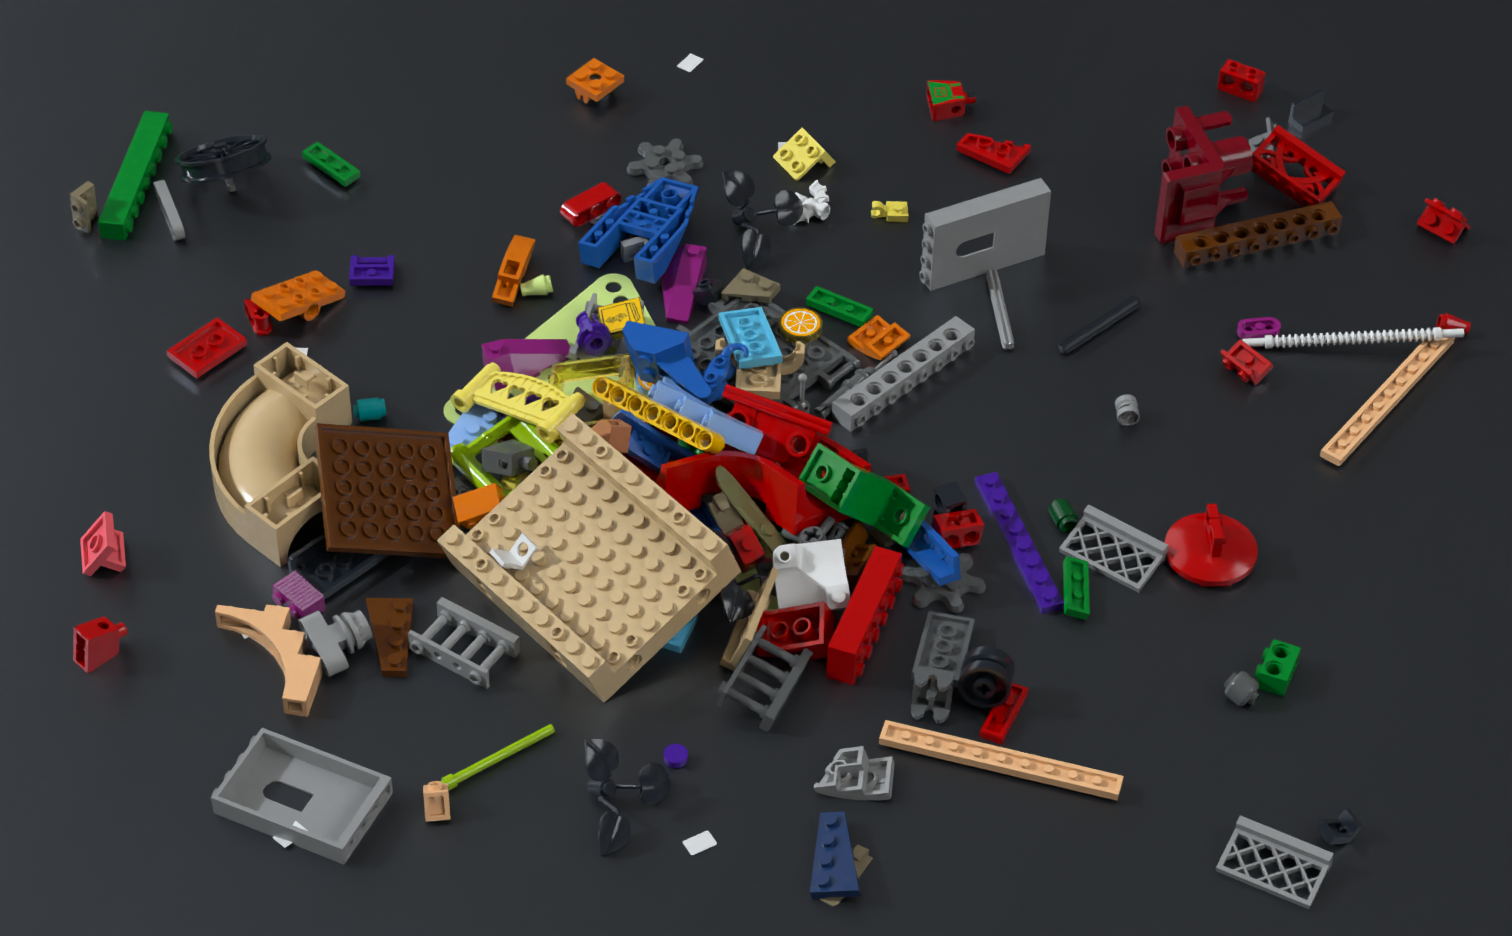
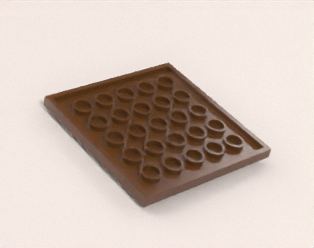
M316 423L314 434L327 551L448 558L437 540L453 525L460 529L453 497L456 496L449 434L444 432Z

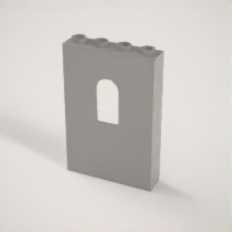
M1039 178L926 213L925 223L923 224L922 267L919 273L922 283L926 284L930 291L985 274L989 269L998 270L1045 255L1051 190L1045 182ZM994 233L993 247L964 256L956 255L958 246L963 242Z
M261 728L258 734L251 738L245 752L238 756L232 770L225 774L224 781L219 788L214 789L211 795L213 812L217 815L270 836L293 842L291 844L345 864L393 794L392 778ZM279 782L313 796L303 811L300 812L267 799L263 794V790L268 784ZM297 821L308 831L293 826L294 822Z

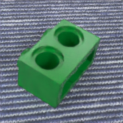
M1273 639L1270 648L1265 647L1263 652V665L1258 664L1255 678H1258L1259 689L1284 697L1297 667L1301 647Z

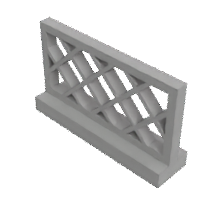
M1088 504L1084 510V516L1060 546L1059 552L1069 557L1088 561L1089 568L1139 593L1160 563L1164 564L1166 561L1168 544ZM1087 525L1093 528L1095 533L1082 535L1081 530ZM1108 536L1114 539L1113 544L1103 546L1100 538ZM1097 539L1098 547L1086 549L1084 541ZM1081 542L1082 550L1073 551L1068 548L1072 543ZM1130 547L1134 550V554L1122 556L1120 548ZM1117 550L1118 557L1105 558L1104 551ZM1100 552L1102 560L1092 561L1088 558V554ZM1150 557L1154 559V562L1150 565L1142 566L1140 558ZM1137 560L1138 567L1125 568L1124 561ZM1120 562L1122 570L1113 572L1108 568V564ZM1140 573L1142 578L1138 583H1135L1128 579V575Z
M1240 815L1236 822V828L1216 866V871L1310 910L1319 888L1332 866L1334 853ZM1240 837L1247 840L1250 847L1238 851L1235 842ZM1269 849L1272 851L1273 857L1261 860L1258 850ZM1253 852L1257 862L1245 865L1241 856ZM1237 858L1241 867L1230 869L1225 867L1224 864L1226 860ZM1291 858L1295 860L1297 866L1285 870L1281 860ZM1277 862L1280 872L1268 875L1264 865ZM1260 867L1264 877L1254 879L1249 876L1248 870ZM1313 867L1321 871L1318 877L1308 879L1304 870ZM1300 871L1304 881L1292 885L1288 875ZM1284 877L1287 884L1286 887L1279 889L1273 886L1271 880ZM1307 886L1310 895L1305 900L1298 897L1295 890Z

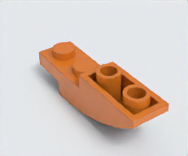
M519 235L513 237L498 273L492 302L513 307L522 277L525 276L536 243L535 239Z

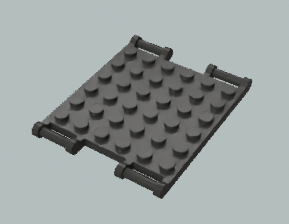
M729 296L728 300L721 299L719 302L709 303L708 308L714 315L692 331L682 325L674 329L689 333L695 361L694 365L701 373L715 358L716 340L725 338V345H729L719 322V313L762 307L782 355L792 353L797 341L805 344L802 366L791 374L781 375L780 399H773V401L798 409V406L792 399L800 394V381L798 379L800 374L804 373L807 375L805 390L816 381L821 382L825 389L830 390L838 380L851 370L855 371L860 367V362L855 356L817 331L806 336H796L788 333L781 324L782 317L787 312L771 301L770 303L741 301L742 297ZM841 362L846 363L832 375L829 376L827 374ZM736 374L726 381L728 385L736 387ZM724 397L720 399L721 402L733 409L735 401Z

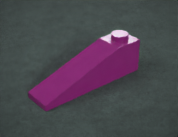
M684 244L676 249L666 272L661 276L666 321L688 324L696 300L692 292L703 279L707 266V247Z
M501 339L482 344L483 364L485 367L493 362L500 367L501 372L518 373L536 378L546 368H554L569 360L570 345L567 339ZM500 382L493 385L495 391L508 386L502 385Z

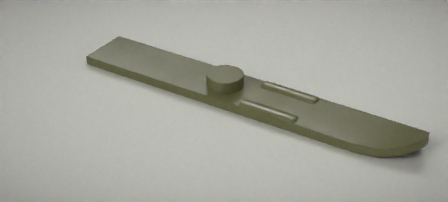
M718 466L715 477L719 488L769 551L773 554L778 546L788 544L738 481L724 467ZM783 552L780 554V558L786 560L789 559V555Z

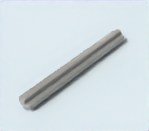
M989 269L986 271V280L1002 348L1004 350H1012L1014 348V339L998 272L996 269Z

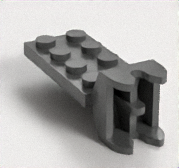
M928 611L911 680H914L911 715L914 719L919 720L926 711L934 712L933 718L937 724L943 723L948 718L954 687L958 688L962 661L965 654L968 653L975 619Z

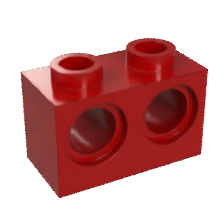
M1228 59L1220 70L1217 89L1255 102L1263 91L1266 72Z
M976 509L934 515L931 527L953 549L978 545L985 525Z

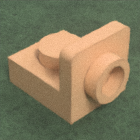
M432 781L428 785H423L426 822L451 820L448 784L441 781Z

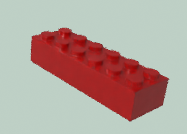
M878 546L874 547L828 645L826 678L854 685L857 677L862 676L865 668V659H870L873 649L872 644L878 642L880 627L885 626L887 622L888 609H893L896 599L895 594L896 592L900 593L902 589L903 579H900L904 570V564L901 563L902 553Z

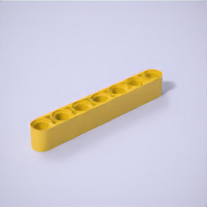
M602 376L594 380L592 391L599 398L631 412L634 416L698 449L715 454L723 450L725 439L720 433L616 380Z

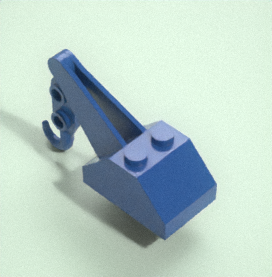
M628 320L622 329L629 361L640 380L648 383H657L658 380L662 381L665 376L672 379L684 391L706 404L712 402V391L717 390L722 385L730 369L731 353L735 350H742L745 358L749 355V350L745 345L732 343L726 346L722 353L710 362L702 377L694 365L695 361L689 333Z

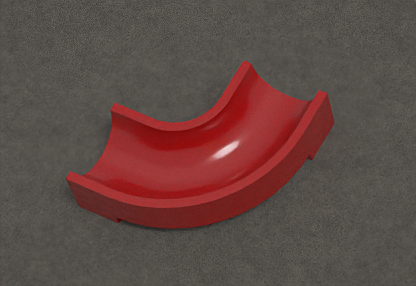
M652 425L654 429H656L657 431H659L660 433H662V434H664V435H667V436L671 437V438L673 439V441H675L676 443H678L677 440H678L679 438H677V437H675V436H673V435H671V434H669V433L663 431L662 429H660V428H658V427ZM821 434L818 443L825 445L850 463L871 472L870 463ZM725 443L723 451L716 454L707 452L676 461L669 458L668 463L661 465L659 474L630 455L621 453L688 511L701 507L703 494L722 492L715 477L716 469L721 465L738 481L749 496L766 503L765 516L792 535L799 534L810 526L820 527L828 516L835 519L834 523L852 518L838 512L805 489V483L799 480V477L809 458L797 457L793 463H782L780 467L765 456L760 457L749 454ZM826 469L822 473V478L826 475Z

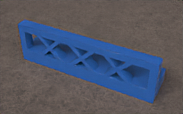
M923 520L909 548L902 547L940 586L961 579L958 553Z

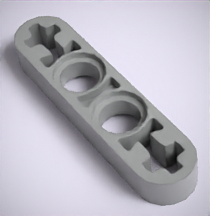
M165 180L153 182L157 200L174 241L185 239L183 224Z

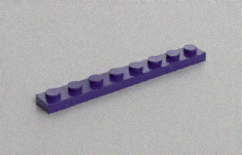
M997 472L976 476L975 485L1041 614L1063 609L1064 601Z

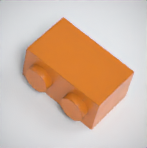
M496 483L454 496L453 501L458 523L466 529H472L505 498L504 490Z

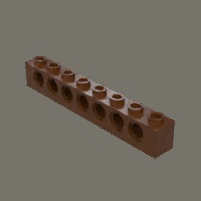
M1332 201L1176 236L1174 253L1183 268L1193 267L1340 233L1342 216Z

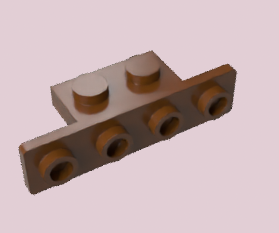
M855 520L842 541V548L846 551L844 564L847 581L852 583L859 581L876 544H865L869 534L860 520Z

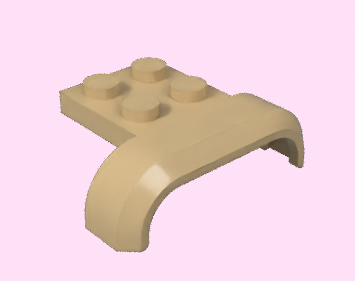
M725 338L716 340L715 357L720 355L726 347ZM797 341L792 353L782 355V363L771 366H757L750 369H739L733 353H731L730 360L737 370L736 387L770 400L780 399L781 375L791 374L802 366L805 344Z

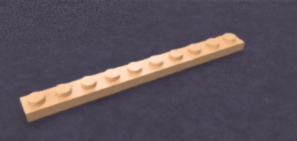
M1442 338L1441 341H1434L1433 339L1428 341L1424 339L1323 447L1320 457L1340 466L1450 348L1455 338Z
M885 720L879 737L880 745L1117 801L1124 778L1122 775Z

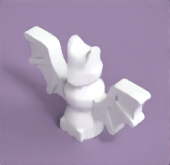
M818 180L809 187L810 194L814 198H807L795 192L803 205V214L797 222L805 221L809 223L811 216L821 220H825L828 217L830 206L825 202H829V196L825 194L827 191L826 186L820 185Z

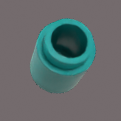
M378 397L357 400V405H353L354 418H359L360 422L379 420L381 417L386 416L384 398L378 399Z

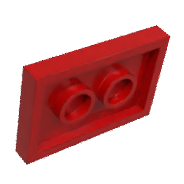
M217 317L168 349L167 355L195 378H199L245 347L247 339Z

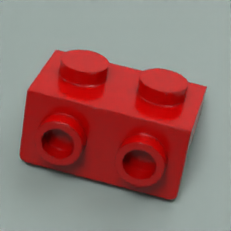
M1241 339L1228 352L1224 349L1220 352L1223 358L1222 363L1226 368L1236 370L1238 376L1244 382L1250 381L1255 386L1273 368L1270 361Z

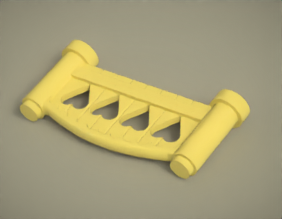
M493 362L487 364L462 390H457L451 396V402L454 407L463 413L468 412L475 403L536 425L535 431L539 438L549 444L553 443L559 436L556 428L572 413L576 415L586 402L585 397L579 392L567 396L557 387L538 378L518 373L501 372L500 367ZM500 382L502 385H508L506 388L492 393L495 383ZM517 388L519 391H525L509 399V393L512 389ZM534 394L536 397H542L540 400L526 405V399L529 395ZM551 400L553 403H559L557 406L543 411V405L546 401Z

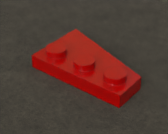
M967 133L957 143L956 151L1010 174L1031 152V145L1024 144L1022 147L1013 145V141L1005 140L1004 143L993 141L992 137Z

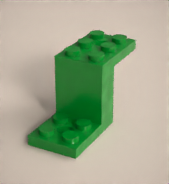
M820 443L815 447L799 477V480L805 483L807 491L838 512L876 527L907 548H909L931 508L889 479L850 463ZM826 469V475L822 478V473ZM904 512L905 516L900 522V515Z

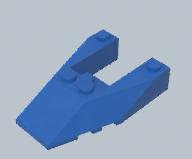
M661 177L644 187L639 195L627 197L624 204L612 206L578 242L581 263L600 268L620 247L621 241H625L631 234L642 236L650 240L634 257L636 279L655 284L666 272L686 230L699 186Z

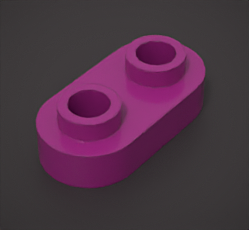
M1273 317L1243 319L1238 323L1237 335L1241 339L1265 338V335L1275 337L1280 334L1281 323Z

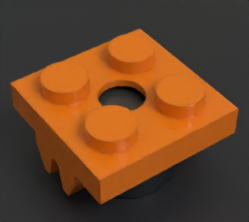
M595 58L566 78V84L574 88L577 98L579 100L584 99L586 104L588 102L602 103L608 100L611 91L624 82L623 74Z

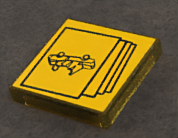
M640 297L597 307L600 323L608 327L612 339L624 337L622 329L627 320L646 324Z

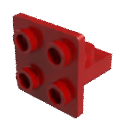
M1428 198L1425 199L1424 202L1427 204V207L1417 222L1419 227L1453 245L1464 229L1469 231L1470 226L1466 222L1468 219L1462 216L1463 213L1455 208L1449 210L1444 206L1443 202L1436 198L1433 201Z

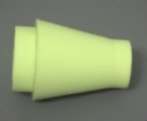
M542 274L520 284L523 296L548 295V293L553 292L549 275L544 276Z

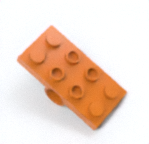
M315 270L252 293L251 301L280 322L297 315L306 321H311L318 315L321 306L343 299L346 290L325 277L321 272Z

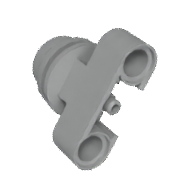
M360 610L354 613L343 612L340 617L338 615L333 616V624L329 626L319 611L298 620L302 632H305L308 643H313L314 651H317L321 657L322 668L328 677L349 668L346 657L342 652L346 649L349 654L354 653V647L359 650L366 641L373 638L370 626Z

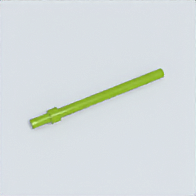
M549 724L454 775L450 773L442 777L441 782L447 783L448 791L457 787L461 781L555 733V729L552 724Z

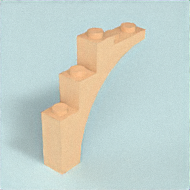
M266 604L264 611H258L255 609L217 605L215 615L218 628L235 631L252 638L264 646L275 657L282 668L285 676V688L282 697L284 713L308 717L323 674L321 657L305 655L307 649L305 632L289 630L291 626L290 608Z

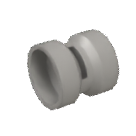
M1122 395L1115 400L1117 420L1121 425L1131 426L1139 421L1138 404L1133 395Z

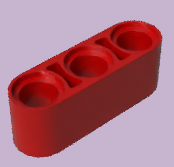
M603 182L564 202L560 208V214L574 227H579L606 213L612 206H618L621 201V195L607 182Z

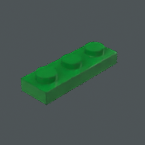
M319 142L302 151V156L305 160L344 187L360 178V170Z
M818 286L806 298L807 306L859 327L866 324L874 314L873 308Z
M1066 556L1063 561L1064 615L1086 620L1090 614L1088 561Z

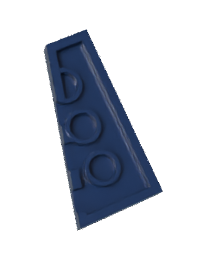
M845 811L820 813L810 886L812 899L861 896Z

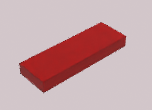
M1012 683L1008 700L1002 705L991 709L980 730L979 737L1002 745L1028 695L1029 688Z

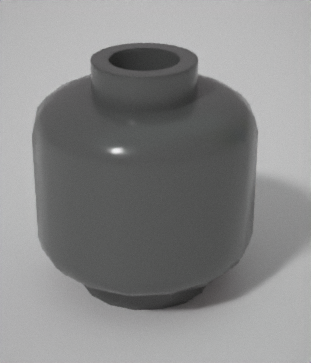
M1235 671L1223 685L1226 688L1224 691L1225 695L1240 707L1247 703L1252 705L1260 696L1257 692L1259 683L1245 671L1239 673Z

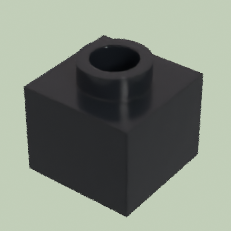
M705 278L698 283V286L692 293L699 307L708 306L709 303H716L721 300V292L724 290L720 278Z

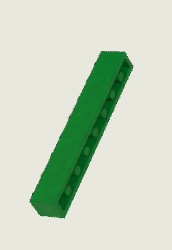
M144 111L98 220L100 238L125 241L128 233L132 232L134 218L138 217L139 206L144 203L145 191L150 188V179L156 173L157 162L161 161L162 150L166 148L168 135H171L173 131V123L170 122L169 113Z

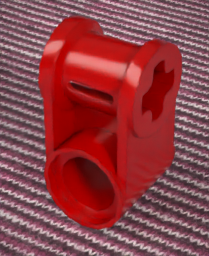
M251 298L244 300L246 316L251 323L254 333L257 335L269 334L273 330L270 320L271 314L252 302Z

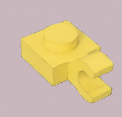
M880 201L872 202V209H874L871 210L872 218L885 217L887 222H908L907 202L886 201V205Z

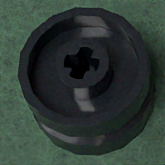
M980 646L971 649L965 654L962 661L958 680V690L963 699L971 705L980 708H994L1006 702L1011 693L1012 680L1014 678L1015 668L1013 660L1003 650L992 646Z

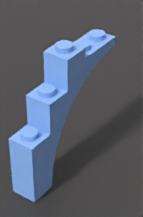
M665 376L662 381L658 380L656 385L652 384L648 392V397L720 433L724 437L726 444L755 455L763 437L761 430L700 401L680 388L672 379Z

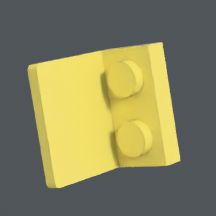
M803 128L773 155V158L796 181H799L817 162L820 164L825 162L829 167L836 162Z

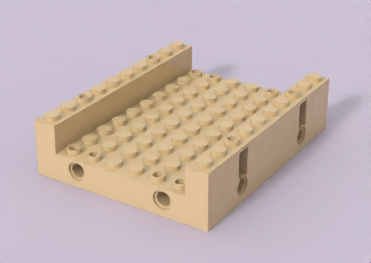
M572 413L556 428L564 442L466 535L453 525L437 542L453 566L605 703L702 610L723 587L728 585L741 570L727 543ZM522 533L526 534L538 548L523 570L505 569L489 553L491 549L510 551ZM526 543L521 544L519 548L521 556H525L528 552Z

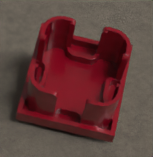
M1188 106L1175 108L1173 126L1168 127L1166 130V140L1170 153L1169 158L1162 161L1163 175L1155 226V235L1161 244L1174 242L1176 236L1214 228L1216 226L1215 217L1225 206L1246 202L1248 191L1245 187L1219 192L1220 185L1228 177L1249 173L1252 170L1253 156L1248 141L1245 137L1238 136L1211 142L1204 132L1231 125L1232 116L1228 111L1195 117Z

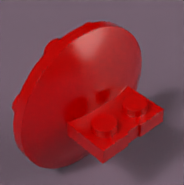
M1207 504L1206 513H1196L1181 518L1170 527L1165 538V543L1168 544L1166 559L1171 568L1183 578L1197 583L1201 587L1231 586L1233 583L1245 578L1256 564L1258 547L1253 534L1239 521L1218 513L1217 504Z

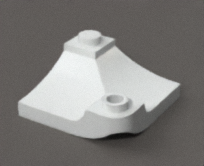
M841 539L803 544L780 545L774 550L772 555L773 568L779 570L775 580L778 609L825 601L832 611L846 609L850 600V591ZM783 552L789 555V559L786 561L780 558V554Z

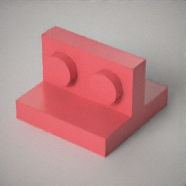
M104 511L80 539L83 574L92 576L100 566L122 572L126 568L123 532L114 529L113 514Z

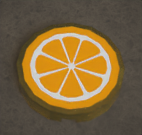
M797 307L789 309L779 318L780 333L784 338L794 343L806 340L807 342H812L822 333V319L818 313L808 308Z

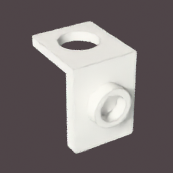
M522 533L510 551L491 549L489 553L503 568L523 570L538 547L526 534ZM523 543H526L528 546V552L525 556H521L519 548Z

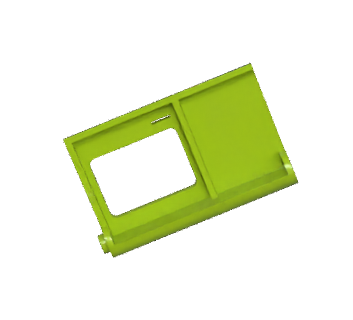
M508 415L468 445L463 443L455 444L450 450L452 464L476 489L496 483L504 490L506 497L512 491L506 490L490 472L482 471V464L475 458L482 452V448L491 446L500 438L510 433L519 442L532 446L535 458L542 464L560 446L555 441L549 444L541 440L535 431L536 425Z

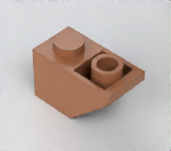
M621 419L599 420L591 428L619 453H628L632 426Z

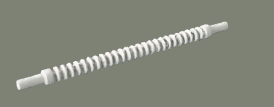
M1434 327L1433 330L1427 328L1425 331L1421 328L1418 331L1415 328L1414 331L1402 329L1401 332L1398 329L1392 332L1390 329L1389 332L1383 330L1382 333L1379 330L1373 333L1371 330L1370 333L1358 331L1357 334H1354V331H1352L1351 334L1339 332L1336 335L1333 332L1332 335H1329L1327 332L1326 335L1322 333L1316 335L1314 333L1313 336H1310L1308 333L1307 336L1295 334L1294 337H1291V334L1285 337L1283 334L1282 337L1278 335L1275 337L1265 335V338L1242 339V341L1250 347L1265 346L1266 349H1272L1273 346L1279 348L1280 345L1285 348V345L1291 348L1292 345L1304 347L1307 344L1310 347L1311 344H1314L1316 347L1317 344L1323 346L1324 343L1327 346L1330 343L1335 346L1336 343L1348 345L1351 342L1354 345L1355 342H1358L1360 345L1361 342L1367 344L1368 341L1371 344L1377 341L1379 344L1380 341L1392 343L1393 340H1396V343H1398L1399 340L1411 342L1412 339L1415 342L1421 339L1423 342L1424 339L1428 341L1431 339L1441 341L1442 338L1464 337V329L1441 330V327Z

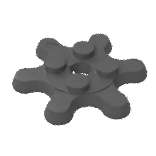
M672 139L666 147L661 145L654 147L649 142H642L637 151L644 159L630 162L627 166V173L632 176H647L650 179L647 186L661 177L693 185V180L687 172L692 169L702 168L704 161L700 155H685L682 151L684 146L680 139Z
M961 553L959 555L961 579L941 586L922 567H904L900 579H903L905 583H912L919 587V591L912 597V604L917 608H925L930 602L936 600L945 603L947 610L951 613L962 612L964 603L961 596L964 593L981 594L986 590V584L982 578L973 577L966 573L973 566L971 555L968 553Z

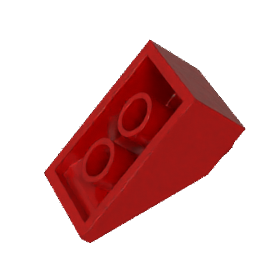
M825 601L763 611L757 626V633L762 625L767 628L762 638L795 656L797 654L800 656L804 648L813 652L810 660L826 658L828 645L834 634V613ZM757 646L758 657L778 658Z

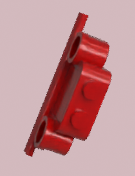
M726 384L722 397L735 401L733 410L728 414L729 416L762 431L763 437L755 455L765 456L780 467L782 463H793L797 457H811L821 434L829 436L833 422L728 384Z

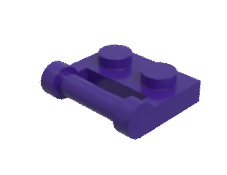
M351 255L350 286L393 285L395 255H388V257H358V255Z

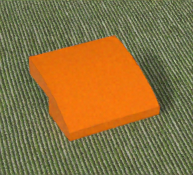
M876 315L848 336L847 343L869 357L882 360L907 341L911 335L895 322L890 325L880 316Z

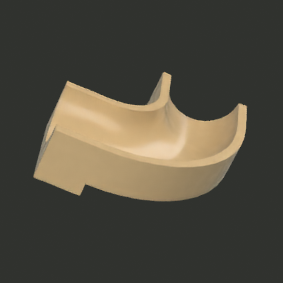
M288 342L253 365L255 375L243 383L222 407L213 426L209 444L213 485L216 500L222 514L239 536L279 567L287 563L290 545L299 529L311 517L323 511L318 462L314 456L309 459L316 450L314 434L316 423L352 424L349 385Z

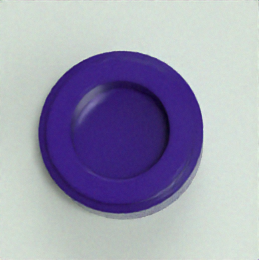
M681 744L667 746L664 750L665 764L671 768H681L688 762V750Z

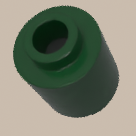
M1056 499L1051 503L1048 512L1056 527L1064 533L1071 532L1078 524V517L1067 499Z

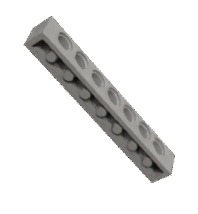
M957 316L953 317L833 401L832 418L850 432L858 426H862L865 421L879 414L886 406L893 404L903 394L909 393L913 387L920 382H924L933 373L940 371L950 361H954L961 353L971 349L975 342V329Z

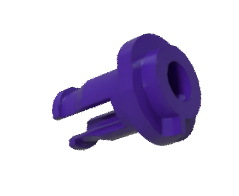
M583 311L576 318V325L579 327L577 335L578 347L586 355L595 356L602 354L612 344L613 339L606 325L598 321L596 314H593V320L590 322L586 311Z

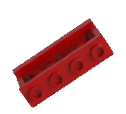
M1279 125L1252 152L1253 166L1251 171L1282 191L1286 196L1292 198L1302 207L1323 203L1334 189L1341 184L1346 173ZM1270 145H1273L1274 147H1276V150L1272 151L1267 148ZM1263 155H1269V156H1272V157H1268V158L1264 159V158H1262L1261 156H1263ZM1283 162L1299 163L1303 166L1306 177L1288 176ZM1326 182L1329 185L1324 189L1320 183ZM1313 186H1315L1318 189V196L1313 193Z

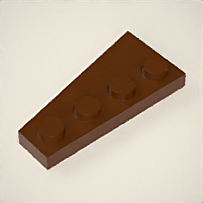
M366 598L382 676L407 677L409 657L408 632L411 630L413 598Z

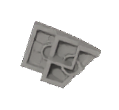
M864 746L840 749L835 755L833 762L825 769V776L820 783L814 784V790L823 795L842 799L864 801L891 799L895 762L892 756L868 759Z

